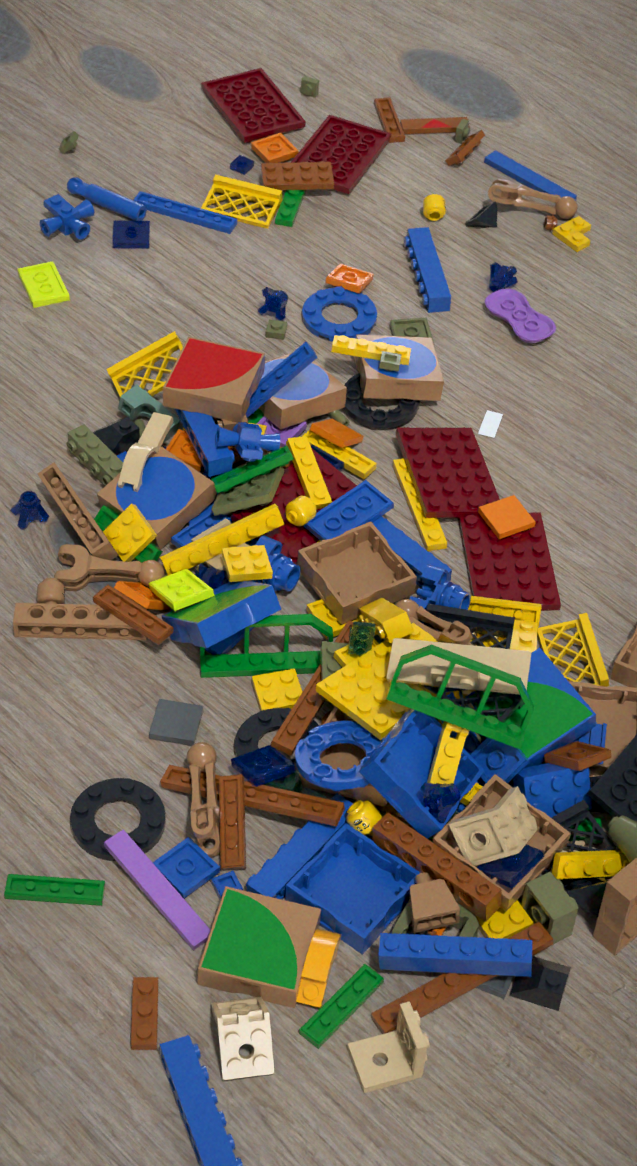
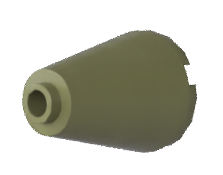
M624 815L616 816L608 824V834L631 863L637 858V822Z

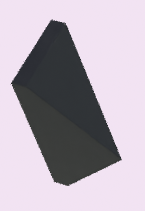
M494 201L483 206L465 225L467 227L497 228V203Z

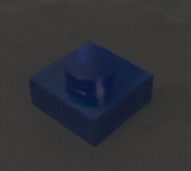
M241 155L230 163L231 170L243 175L254 167L253 160Z

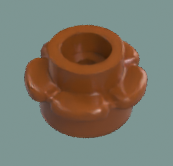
M553 214L551 216L546 215L544 220V229L551 232L557 226V218H554Z

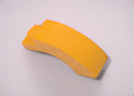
M316 929L305 959L296 1002L319 1008L322 1007L330 971L337 956L342 934Z

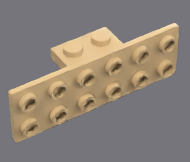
M401 638L393 639L387 672L388 681H391L402 655L432 644L520 677L527 690L531 662L530 651ZM431 654L403 665L397 682L440 686L450 661ZM455 664L446 687L484 691L490 676ZM495 679L490 691L520 695L516 686Z

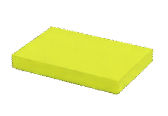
M53 261L17 269L19 278L33 308L70 300L69 293Z
M188 569L148 583L150 590L174 611L214 596L213 589Z

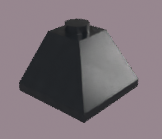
M129 417L116 420L93 432L116 456L125 451L128 452L130 447L138 443L140 439V428Z
M602 877L570 878L561 881L564 890L570 897L575 899L579 908L592 914L594 917H598L605 888L609 880Z
M532 956L531 977L516 976L510 996L559 1011L571 967Z

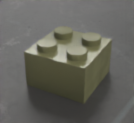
M551 872L527 882L521 906L534 924L540 922L552 936L553 944L571 936L578 912V905L575 899L566 893L562 882L556 879Z

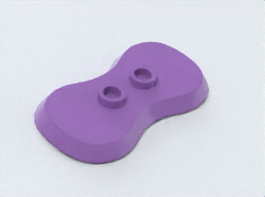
M501 289L489 294L485 298V305L493 315L508 322L518 338L524 342H541L556 331V325L553 320L535 311L529 305L526 297L517 290Z

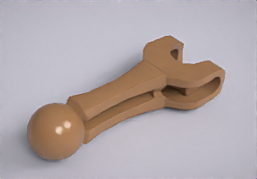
M496 179L488 190V197L492 201L538 209L553 215L557 214L563 219L572 218L578 209L577 202L570 196L560 197V195L540 192L505 179ZM522 195L540 198L556 204L552 206L522 198Z
M66 544L59 548L58 557L63 564L73 567L67 570H58L54 578L64 584L65 590L78 591L88 583L98 581L139 582L149 587L148 583L163 578L165 572L163 566L155 560H147L143 563L140 561H111L90 555L87 549L81 545Z
M403 599L396 603L397 607L407 612L411 624L414 623L433 636L436 641L472 645L469 642L473 638L471 631L461 622L454 621L452 623L437 618L411 599ZM419 620H421V621H423V622H425V623H428L429 625L435 627L436 629H438V630L441 631V632H438V631H436V630H434V629H432V628H429L428 626H426V625L422 624L421 622H419Z
M198 742L192 745L187 753L192 783L191 826L198 840V846L209 857H215L221 852L220 825L218 820L220 808L215 786L217 754L212 745L206 742ZM201 772H206L207 804L202 805ZM207 839L215 841L213 848H205V841Z

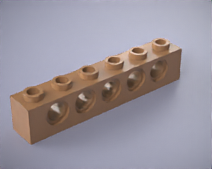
M55 462L37 473L92 556L106 560H112L117 557V552Z
M15 603L13 618L14 637L147 640L146 636L99 605Z

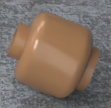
M56 578L44 579L37 586V603L64 604V584Z

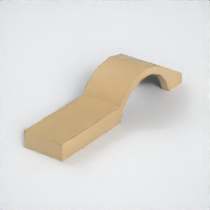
M153 412L138 443L133 444L126 454L118 481L119 488H123L124 484L128 483L134 485L133 490L138 492L142 485L145 463L152 452L158 453L174 422L172 416Z

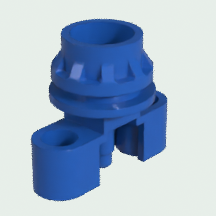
M265 535L261 536L255 545L265 546L273 576L272 579L249 581L256 583L263 581V584L272 585L275 591L285 590L289 592L293 590L300 577V566L294 564L291 558L281 553V542Z
M428 564L421 575L424 585L422 589L418 588L416 591L418 597L411 596L410 599L425 610L428 604L468 610L471 596L469 592L463 591L460 585L447 581V570Z

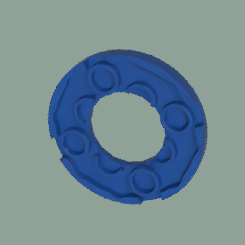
M337 286L335 288L318 290L311 295L303 305L302 320L305 327L313 335L329 338L331 342H333L334 335H344L348 338L356 339V334L368 335L371 333V329L377 322V309L367 295ZM337 303L340 305V303H343L347 307H354L358 316L350 323L336 324L327 321L322 316V311L329 304Z
M356 721L326 723L310 730L309 735L304 740L300 739L295 750L296 766L299 773L307 781L319 787L332 789L333 791L363 788L369 782L359 770L383 739L379 740ZM339 743L357 745L366 753V757L361 760L360 765L357 767L354 765L353 768L348 770H341L340 767L337 770L332 769L330 765L322 764L320 760V755L326 748Z

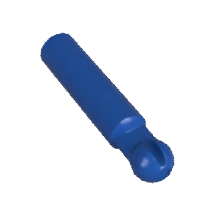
M73 177L67 182V189L71 194L81 195L90 202L125 217L141 222L146 215L147 207L141 203L95 184L89 185L78 177Z

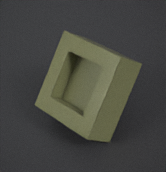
M303 76L301 79V93L316 98L319 93V80Z
M462 119L457 126L455 142L462 143L465 138H468L470 134V128H468L469 120Z
M75 131L70 133L62 140L59 150L63 154L68 150L72 151L77 146L79 135Z
M269 319L266 337L284 340L288 322Z
M382 351L379 368L387 371H399L402 354Z

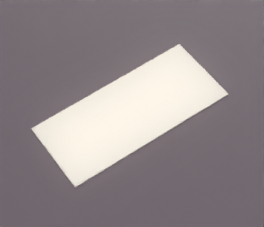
M487 410L478 434L494 438L503 414Z

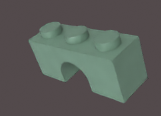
M137 384L120 396L118 409L132 421L138 416L151 418L153 412L173 417L174 422L163 443L178 431L180 419Z

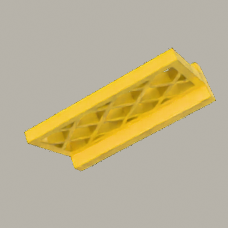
M215 174L213 185L201 209L236 218L238 222L268 229L277 209L281 205L282 191ZM217 192L223 195L215 197L214 193ZM233 196V197H237V198H240V199H237V200H235V201H232L230 197ZM227 199L229 202L224 205L219 203V201ZM247 201H253L257 203L249 205ZM213 203L217 205L216 208H208V205ZM244 203L246 206L241 209L236 208V205ZM264 205H269L273 207L265 209ZM232 207L234 210L230 213L224 211L225 209ZM258 207L262 209L261 212L255 214L252 211L253 209ZM247 211L251 214L247 217L241 216L242 213ZM264 215L267 217L266 222L257 219Z
M175 331L106 369L112 378L119 396L131 389L134 380L142 381L140 384L142 389H144L146 382L153 384L152 389L147 391L151 396L163 391L165 382L160 380L163 373L170 374L171 370L165 369L168 361L176 362L177 358L171 357V354L179 349L181 352L184 346ZM161 359L164 360L161 368L154 367L155 362ZM147 369L144 377L136 376L139 371ZM151 371L158 372L155 380L148 379ZM129 379L126 387L119 385L121 381Z
M587 613L578 614L579 619L539 627L537 629L542 651L555 666L559 664L566 668L563 676L568 681L581 682L584 677L593 680L594 685L609 687V677ZM576 627L577 632L574 636L564 633L567 629ZM553 633L556 636L551 641L544 638L543 634ZM560 637L569 641L565 647L557 644ZM574 643L582 646L579 653L570 649ZM552 648L561 651L558 657L549 654ZM565 654L575 657L571 663L561 660ZM579 660L588 664L584 670L575 666ZM571 670L580 674L576 680L567 677Z

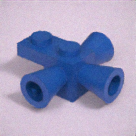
M59 194L43 201L44 207L54 215L52 218L42 219L39 222L45 236L49 237L57 230L65 236L74 233L76 238L80 240L88 236L91 229L90 225L80 219L92 217L95 214L93 205L89 200L85 199L75 208Z
M238 422L232 431L217 427L215 446H234L244 460L256 461V459L262 460V449L270 452L279 449L281 438L280 433L261 435L262 429L257 424Z

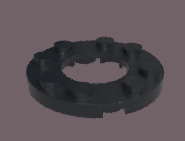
M359 373L351 377L344 385L347 387L343 409L351 419L358 422L361 426L394 429L409 422L418 412L420 400L399 398L398 406L393 410L389 409L388 412L381 409L372 411V408H367L361 399L363 394Z
M291 708L262 710L249 717L238 729L235 737V756L237 762L246 774L250 773L258 778V782L271 786H291L301 783L295 758L286 762H275L267 759L258 747V742L265 733L281 727L292 710ZM313 720L301 740H304L309 735L310 730L319 726L315 720Z
M130 778L107 779L89 786L77 797L71 809L70 824L77 844L85 852L96 858L116 861L104 847V841L113 835L106 834L97 827L95 814L105 803H115L118 800H123V802L127 801L134 804L141 813V821L138 827L128 833V835L144 854L150 851L161 839L166 823L163 802L153 789L144 783Z

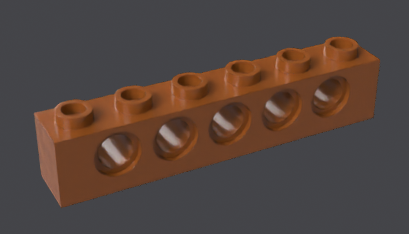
M390 813L383 816L372 827L373 842L378 847L398 857L419 872L428 873L431 881L437 879L444 880L456 902L486 922L501 907L502 889Z

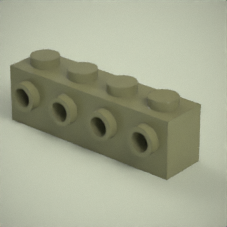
M85 424L67 432L68 450L104 486L121 473L123 462Z

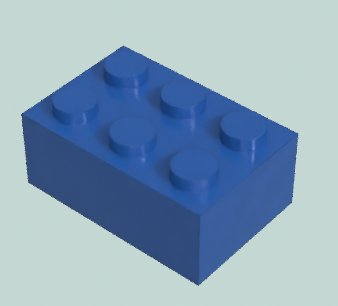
M546 763L523 768L513 778L514 787H519L527 802L551 818L582 800L587 803L589 810L592 809L591 797L587 795L590 790L589 767L577 771Z

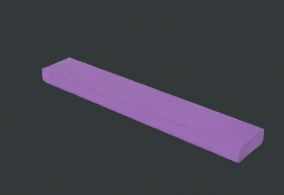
M124 829L104 841V847L192 950H195L208 940L211 931L209 927Z

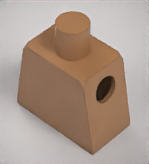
M428 873L418 874L415 877L416 884L409 887L413 932L417 933L458 924L460 908L445 881L442 879L431 881Z

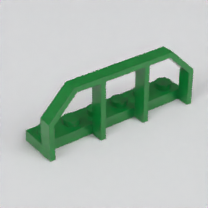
M312 614L270 615L244 628V654L205 655V648L200 647L201 678L255 676L295 669L297 674H314L321 664V651L288 652L290 626L310 625L326 635L327 642H333V628ZM284 626L283 652L249 653V627Z
M432 644L400 657L386 697L389 701L521 749L523 745L525 729L534 711V704L520 677ZM430 654L450 661L435 697L429 692L412 689L405 683H396L404 664ZM455 664L490 676L476 710L469 707H460L448 699H441ZM495 679L517 687L527 708L520 727L515 724L500 722L493 716L481 714Z

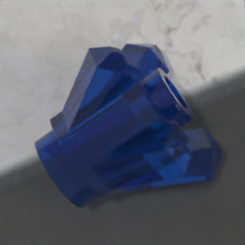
M497 262L491 264L489 289L495 292L518 283L516 276H514L517 273L516 267L501 266Z
M268 287L262 289V294L266 299L265 304L258 308L259 314L262 315L270 311L276 314V318L279 321L285 319L288 301L286 292L282 290L276 291Z
M26 491L22 493L19 501L10 509L13 514H20L18 527L22 530L28 527L29 522L34 520L47 522L49 518L35 492Z
M203 564L195 567V575L213 590L229 582L227 579H223L225 577L223 570H216L213 567L207 568Z
M425 782L420 788L425 797L423 799L424 806L430 808L428 811L431 815H438L437 821L444 823L451 808L461 798L457 786L453 783L441 785Z

